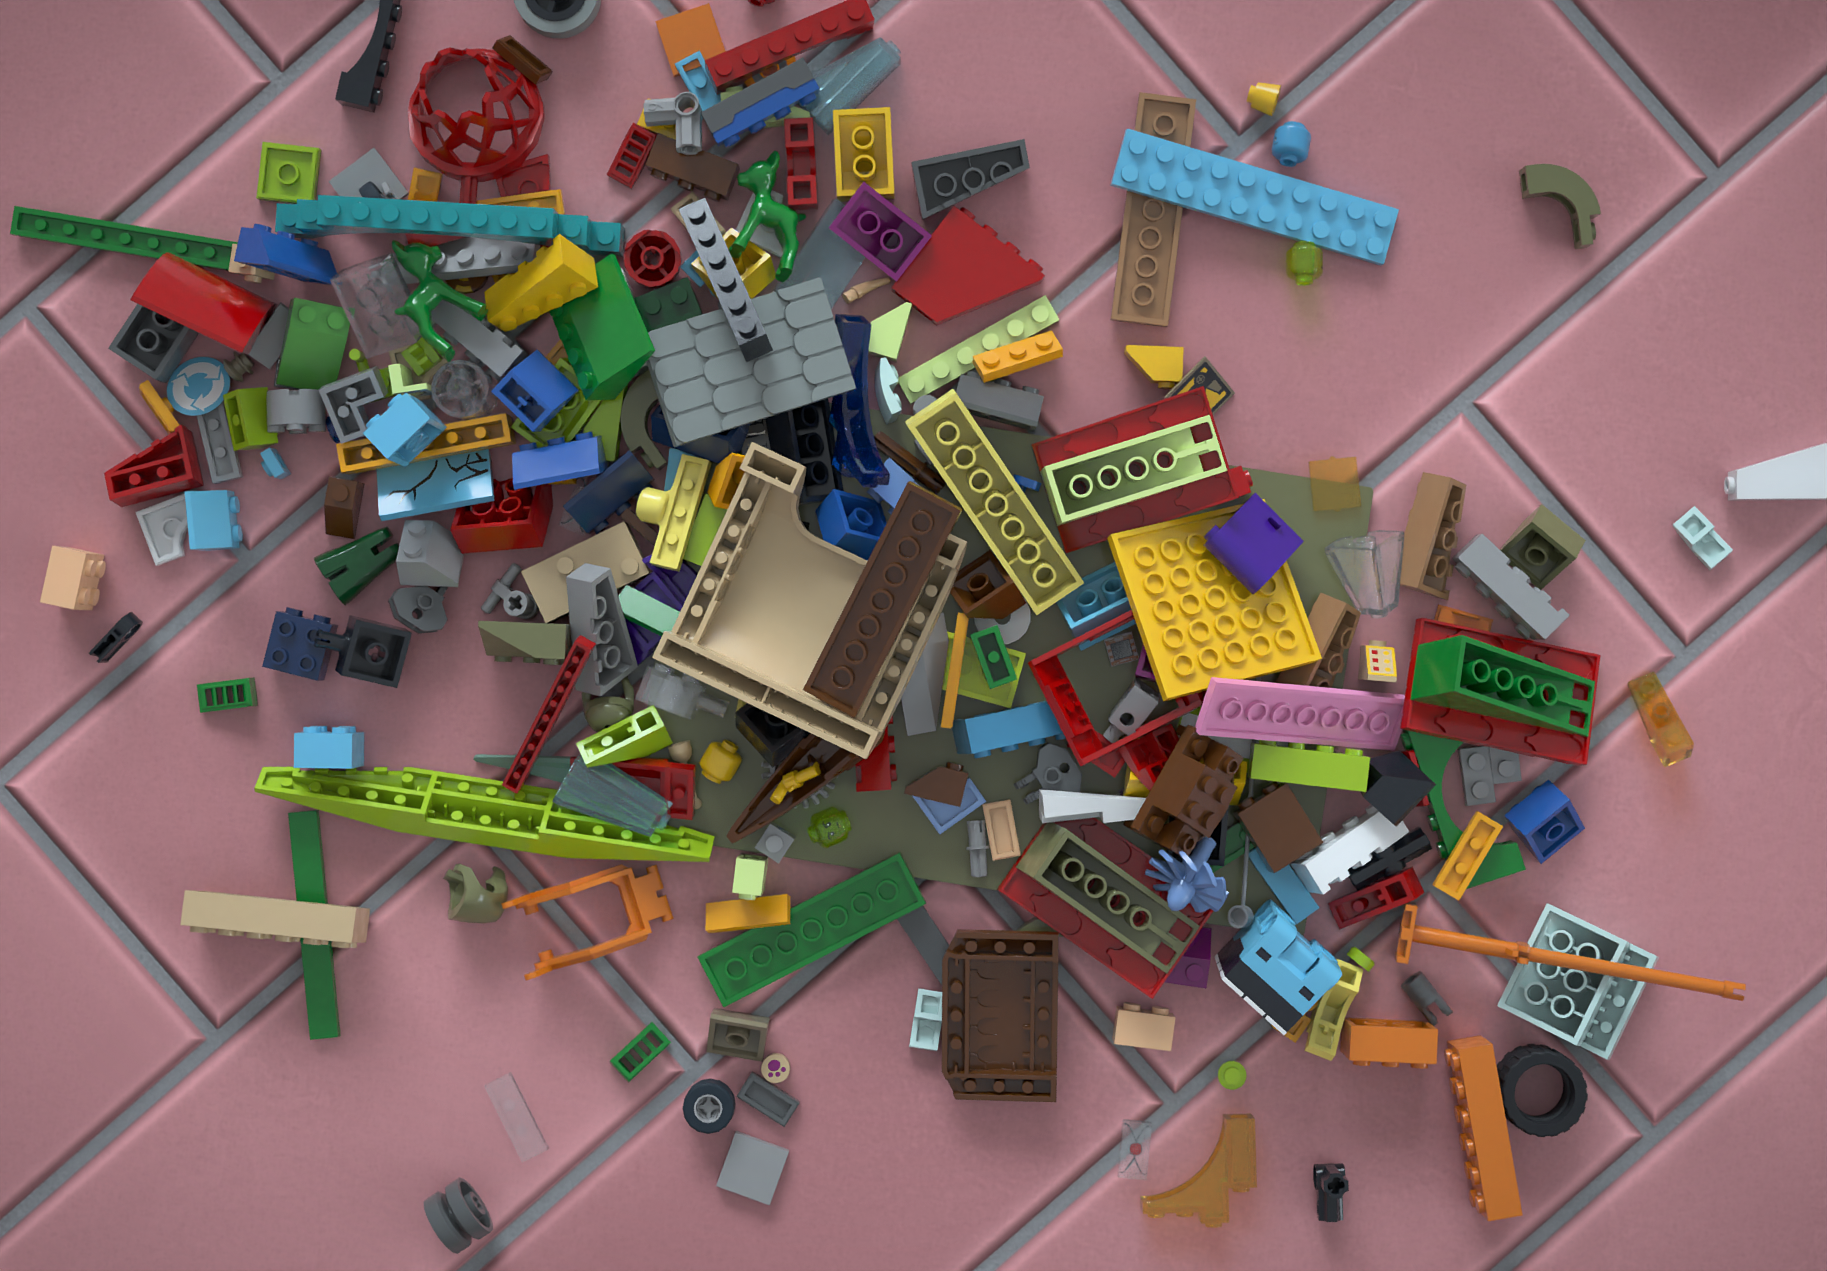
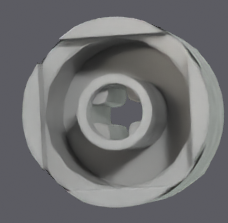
M289 389L267 391L268 433H283L285 428H287L289 434H307V428H309V432H326V409L319 390L299 389V391H289Z

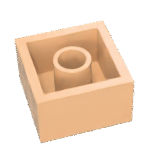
M52 546L40 602L73 610H92L99 600L98 582L99 578L103 577L106 563L103 561L104 555L71 547Z

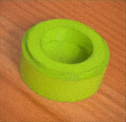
M1352 946L1346 954L1368 972L1375 965L1374 961L1355 946Z

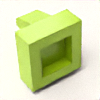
M423 338L417 340L401 353L419 377L443 360L436 350Z

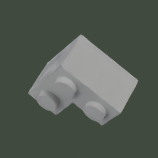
M378 366L326 384L319 389L341 444L364 436L363 432L368 429L366 424L369 422V418L363 405L380 399L388 393Z

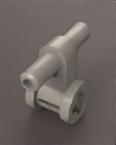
M512 563L501 580L497 579L491 587L493 591L481 606L485 613L490 614L502 598L504 600V609L511 616L528 620L537 615L539 608L533 596L510 587L522 570L516 563Z

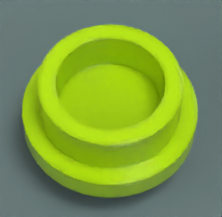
M1227 1061L1218 1070V1080L1226 1089H1238L1246 1081V1070L1237 1061Z

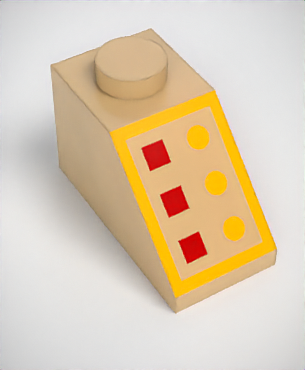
M1369 640V645H1361L1358 679L1397 682L1395 651L1392 647H1386L1387 641Z

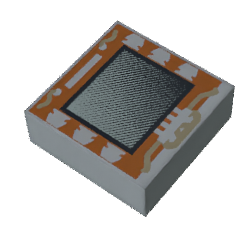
M1132 631L1104 639L1111 667L1139 659Z

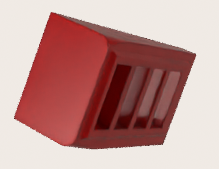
M632 123L606 175L632 189L646 165L657 135L636 123ZM636 135L648 141L647 145L644 146L634 140ZM630 146L643 152L641 157L629 151ZM626 156L637 162L636 167L623 161L624 157ZM621 166L632 173L631 177L629 178L617 171L618 167Z

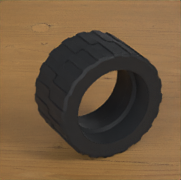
M1527 1044L1526 1046L1514 1048L1513 1051L1508 1052L1498 1062L1497 1071L1505 1117L1518 1129L1537 1137H1553L1570 1130V1127L1574 1124L1576 1125L1580 1120L1579 1118L1584 1113L1585 1104L1588 1100L1587 1083L1582 1076L1583 1073L1580 1068L1576 1067L1571 1059L1546 1045ZM1540 1064L1550 1065L1559 1071L1563 1080V1092L1559 1102L1552 1110L1542 1115L1531 1116L1522 1112L1515 1102V1087L1519 1078L1526 1070Z

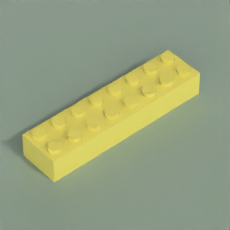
M954 389L905 421L1036 615L1084 584V581Z

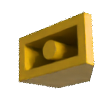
M1125 346V356L1150 383H1158V388L1173 389L1175 384L1182 380L1184 347Z

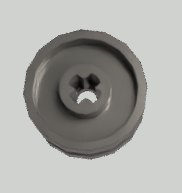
M459 1177L445 1187V1194L436 1192L424 1201V1210L433 1230L442 1243L453 1253L458 1254L469 1247L472 1243V1237L481 1239L493 1230V1222L484 1202L475 1189L463 1178Z

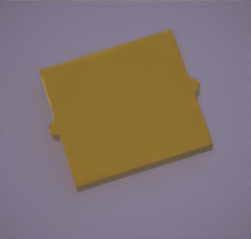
M1331 456L1327 460L1308 462L1313 511L1334 509L1338 512L1342 508L1361 507L1356 457L1335 459L1334 456Z

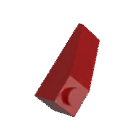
M1412 866L1369 884L1358 891L1356 890L1329 902L1328 905L1340 930L1411 902L1425 892Z

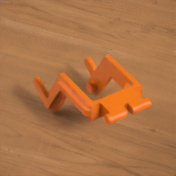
M620 864L570 882L524 894L501 903L503 909L516 906V909L523 908L525 915H529L539 911L538 903L567 896L609 881L618 886L630 925L625 935L606 942L557 956L553 955L552 949L538 953L540 961L534 963L536 970L524 974L525 980L536 978L555 969L593 960L646 941L648 935L652 933L649 925L650 920L661 917L663 922L674 919L667 896L657 897L656 891L664 888L657 865L646 867L647 874L635 878L631 867L628 868Z

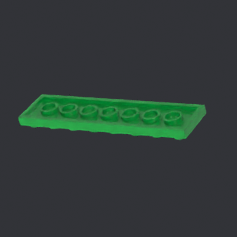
M898 852L791 907L790 924L749 929L698 955L697 958L722 1006L726 1007L925 905L926 900L901 852Z

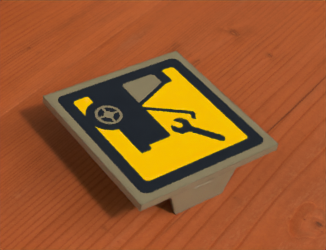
M1204 356L1165 396V399L1204 386L1212 414L1214 415L1235 392Z

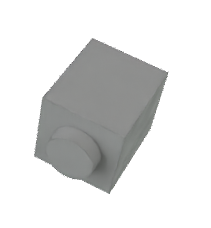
M771 822L755 848L779 863L796 836L776 823Z

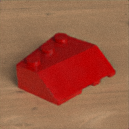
M513 478L501 482L493 479L495 501L458 507L456 509L450 531L462 554L543 547L553 509L552 485L547 483L514 490Z

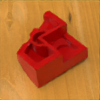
M1168 724L1124 745L1118 750L1135 776L1151 791L1179 738L1172 724Z

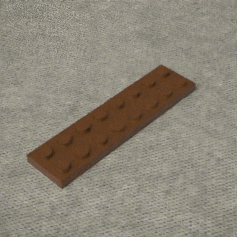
M911 481L907 482L803 688L805 692L853 718L858 715L963 510L962 508Z

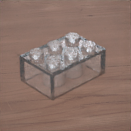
M393 253L344 268L330 279L366 359L414 344L421 338L419 327L413 320L406 315L395 314V310L404 306L411 293Z

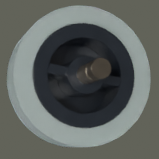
M514 0L519 14L531 29L543 36L561 39L575 36L589 27L599 12L601 0Z

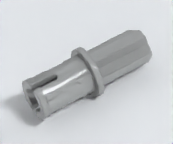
M985 820L967 821L969 847H966V850H970L971 876L974 878L987 876L986 849H989V846H986Z

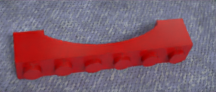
M846 0L705 60V69L718 95L725 92L726 88L739 86L751 77L794 56L846 38L848 40L873 29L875 19L866 0Z

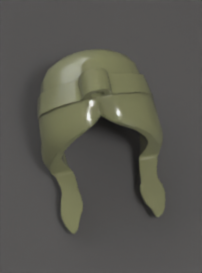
M628 675L621 680L625 699L620 697H601L592 700L591 694L582 692L585 719L589 726L597 733L633 715L634 689L629 682Z

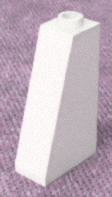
M1827 443L1728 472V477L1724 481V491L1728 494V500H1827Z

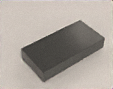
M753 1071L736 1096L783 1127H785L800 1103L799 1100Z

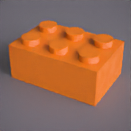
M1345 1017L1341 1029L1340 1051L1348 1060L1353 1061V1065L1370 1066V1061L1382 1062L1381 1065L1385 1067H1399V1063H1410L1412 1068L1426 1069L1428 1064H1437L1438 1029L1427 1021Z

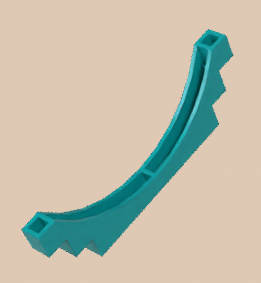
M318 195V200L297 199V204L277 203L275 225L276 233L282 231L294 234L295 238L306 239L358 233H410L476 237L551 246L553 245V238L561 234L588 254L600 256L615 254L617 257H623L625 228L621 223L593 222L588 216L558 214L554 208Z

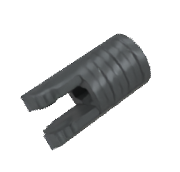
M1421 971L1410 976L1401 985L1402 989L1431 1025L1435 1026L1438 1023L1435 1014L1427 1007L1431 1003L1435 1002L1446 1016L1453 1013Z

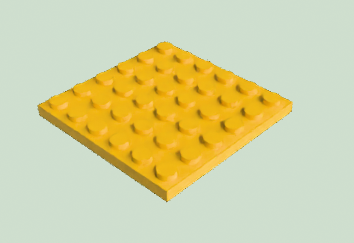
M1243 504L1114 533L1107 538L1163 701L1206 691L1211 677L1249 680L1311 664L1322 659L1287 561L1252 595L1204 546L1207 542L1204 536L1215 525L1221 528Z

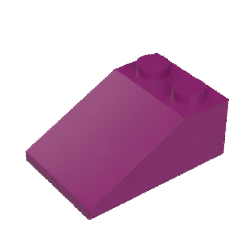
M865 182L860 185L828 227L896 282L932 236Z

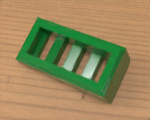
M255 677L197 684L200 713L258 706ZM238 685L243 687L244 702H240ZM228 686H232L234 703H229ZM221 687L223 704L219 705L217 688ZM206 689H211L212 706L207 705Z
M651 1022L609 1062L629 1083L671 1042ZM649 1032L661 1044L658 1048L646 1037ZM640 1040L652 1052L649 1056L638 1046L637 1043ZM633 1048L644 1061L639 1064L628 1051ZM623 1056L635 1068L632 1072L620 1061Z

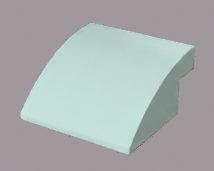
M1548 903L1528 941L1530 947L1651 969H1654L1659 959L1658 956ZM1529 961L1528 965L1517 963L1497 1006L1576 1046H1581L1610 1060L1647 982Z

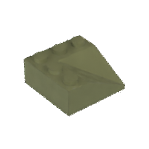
M478 621V628L486 655L495 656L494 661L512 662L513 656L523 657V663H540V658H542L543 664L563 665L572 647L570 624Z

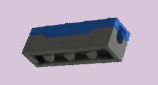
M801 58L702 111L701 115L712 136H714L718 147L724 144L727 148L741 140L739 135L748 130L753 134L766 127L765 121L775 116L776 120L782 119L792 112L790 110L791 107L799 103L803 107L817 99L815 94L819 93L820 88L814 80L804 58Z

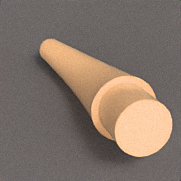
M881 278L855 285L843 293L842 297L849 304L856 299H860L870 291L889 284L891 280L890 278Z

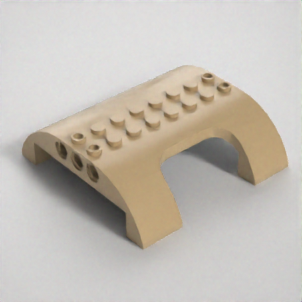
M751 442L739 468L745 471L672 631H664L652 658L867 759L888 725L925 649L952 589L968 542L952 534L949 535L858 715L853 718L805 692L803 688L868 561L814 536L805 528L800 520L798 507L805 480L806 467Z

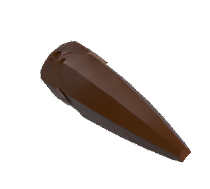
M885 731L883 732L874 749L883 741ZM810 733L809 736L804 737L766 781L733 824L727 834V838L733 844L770 824L824 788L845 770L848 771L863 758ZM815 762L819 763L820 775L803 782V786L791 792L787 791L780 804L770 800L783 775L794 770L799 772L812 766Z

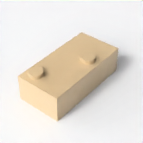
M624 521L521 571L545 623H553L569 615L566 577L583 564L588 563L611 568L617 591L623 589L626 585L629 586L647 577L652 571L642 561L645 557L629 524Z

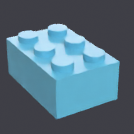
M405 393L404 395H396L388 403L389 409L381 416L377 414L366 424L368 429L363 434L388 460L406 467L447 427L424 402Z

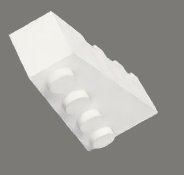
M1369 805L1365 808L1367 813L1359 818L1357 816L1349 818L1342 823L1343 828L1335 834L1333 831H1330L1321 836L1322 844L1296 859L1290 865L1308 892L1324 895L1331 889L1328 884L1337 881L1341 882L1350 876L1349 868L1352 867L1354 869L1365 865L1372 858L1371 852L1375 850L1376 853H1380L1409 833L1403 820L1396 827L1375 807Z

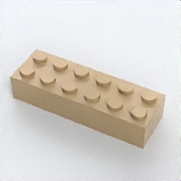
M185 890L180 925L190 926V932L216 933V929H218V935L244 936V932H247V938L272 939V935H275V941L300 942V939L304 938L303 944L328 945L329 941H332V947L356 948L357 943H366L370 908Z

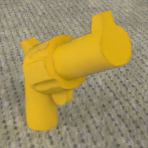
M815 762L799 772L794 770L783 775L770 800L780 804L787 791L791 792L803 786V782L820 775L819 763Z

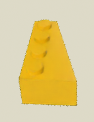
M561 234L553 238V245L549 248L544 246L536 252L537 257L531 262H522L518 265V272L514 275L507 274L484 292L486 309H488V322L507 332L598 288L594 258Z

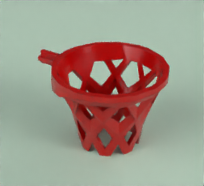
M449 47L438 51L434 60L426 62L422 67L420 81L410 98L408 107L409 133L413 144L427 163L445 176L461 181L459 203L469 204L477 203L478 182L498 179L522 165L538 144L545 119L544 104L537 84L535 85L495 50L483 48L460 50ZM466 59H476L486 66L484 68L486 76L494 91L485 92L482 98V114L468 110L461 113L458 122H455L448 114L439 109L433 112L426 96L427 84L445 67ZM497 65L513 71L518 77L516 82L503 73ZM497 75L503 77L509 85L503 87ZM522 86H524L527 97L520 90ZM517 94L529 107L528 118L515 120L511 101ZM494 102L504 104L509 119L494 118ZM439 122L451 132L445 141L439 132ZM470 123L484 127L481 143L466 134ZM526 126L523 129V131L518 135L517 128ZM425 127L434 129L443 145L437 150L434 149L427 137ZM511 130L512 144L504 153L490 148L495 132ZM464 143L480 152L475 162H462L453 150Z

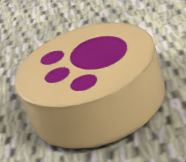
M780 1053L768 1055L761 1066L762 1075L767 1081L772 1083L784 1081L790 1072L789 1060Z

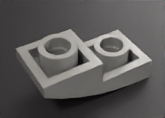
M282 303L278 305L268 318L250 354H248L269 369L279 358L282 350L289 308Z

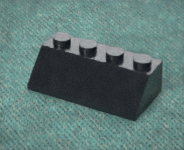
M828 398L765 418L771 451L806 467L799 506L823 502L833 489L844 491Z

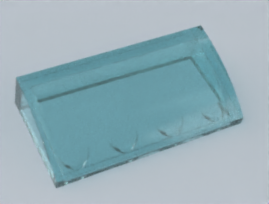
M837 198L832 199L796 254L792 274L785 282L778 281L772 292L821 277L832 309L865 259V256L828 228L844 208V203Z

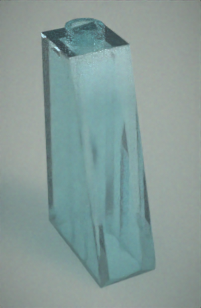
M881 37L812 73L814 80L820 88L819 93L815 94L817 99L803 107L800 103L798 105L803 110L809 111L810 117H813L817 125L829 135L834 130L833 110L856 109L901 64V57L899 56L901 51L892 41L889 40L886 43Z
M581 754L574 760L553 799V802L557 805L649 837L658 828L660 830L665 828L671 818V815L667 813L673 804L611 763L587 768Z

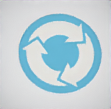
M197 357L181 364L171 375L167 385V398L172 407L182 414L189 416L206 414L223 402V395L229 391L230 376L224 369V365L214 358Z

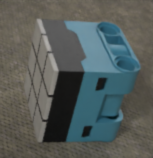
M1270 899L1257 910L1252 924L1247 928H1241L1214 957L1221 979L1279 1032L1285 1035L1339 981L1342 971L1335 957L1317 940L1312 939L1308 941L1297 931L1296 924L1291 917Z

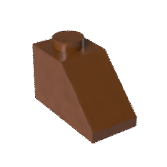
M329 477L324 502L325 531L327 535L355 539L365 483Z
M947 762L946 767L940 765L907 785L904 794L960 807L968 772L963 771V765Z

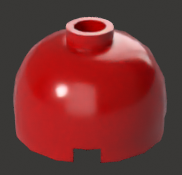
M643 230L634 235L627 243L624 254V266L629 276L639 285L649 288L663 287L672 282L679 273L682 263L681 251L676 241L666 232Z

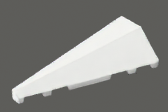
M1039 789V818L1042 823L1100 817L1103 823L1134 820L1146 798Z

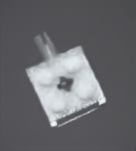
M656 663L655 666H647L635 698L636 700L689 720L695 718L699 709L724 718L730 701L707 694L705 690L706 685L700 684V680L683 673L682 677L674 674L675 668L662 663Z

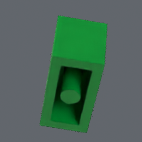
M998 625L970 635L989 689L1017 680Z

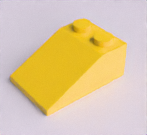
M890 107L833 110L838 202H848L863 182L885 199H895Z

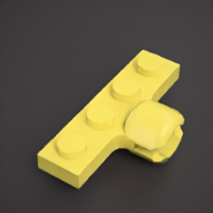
M682 454L674 483L670 490L662 491L647 487L640 493L636 507L637 517L641 521L659 525V533L650 560L652 565L680 572L712 464L709 460Z

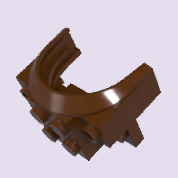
M1179 724L1175 732L1181 737L1134 820H1126L1123 823L1124 826L1138 835L1179 856L1180 851L1185 852L1189 856L1196 842L1204 837L1210 838L1212 832L1225 815L1238 788L1234 785V774L1238 771L1239 765L1244 758L1228 746L1208 736L1199 735L1196 732L1197 728L1189 724L1187 727ZM1202 756L1204 759V764L1199 762ZM1168 816L1175 818L1174 821L1164 824Z

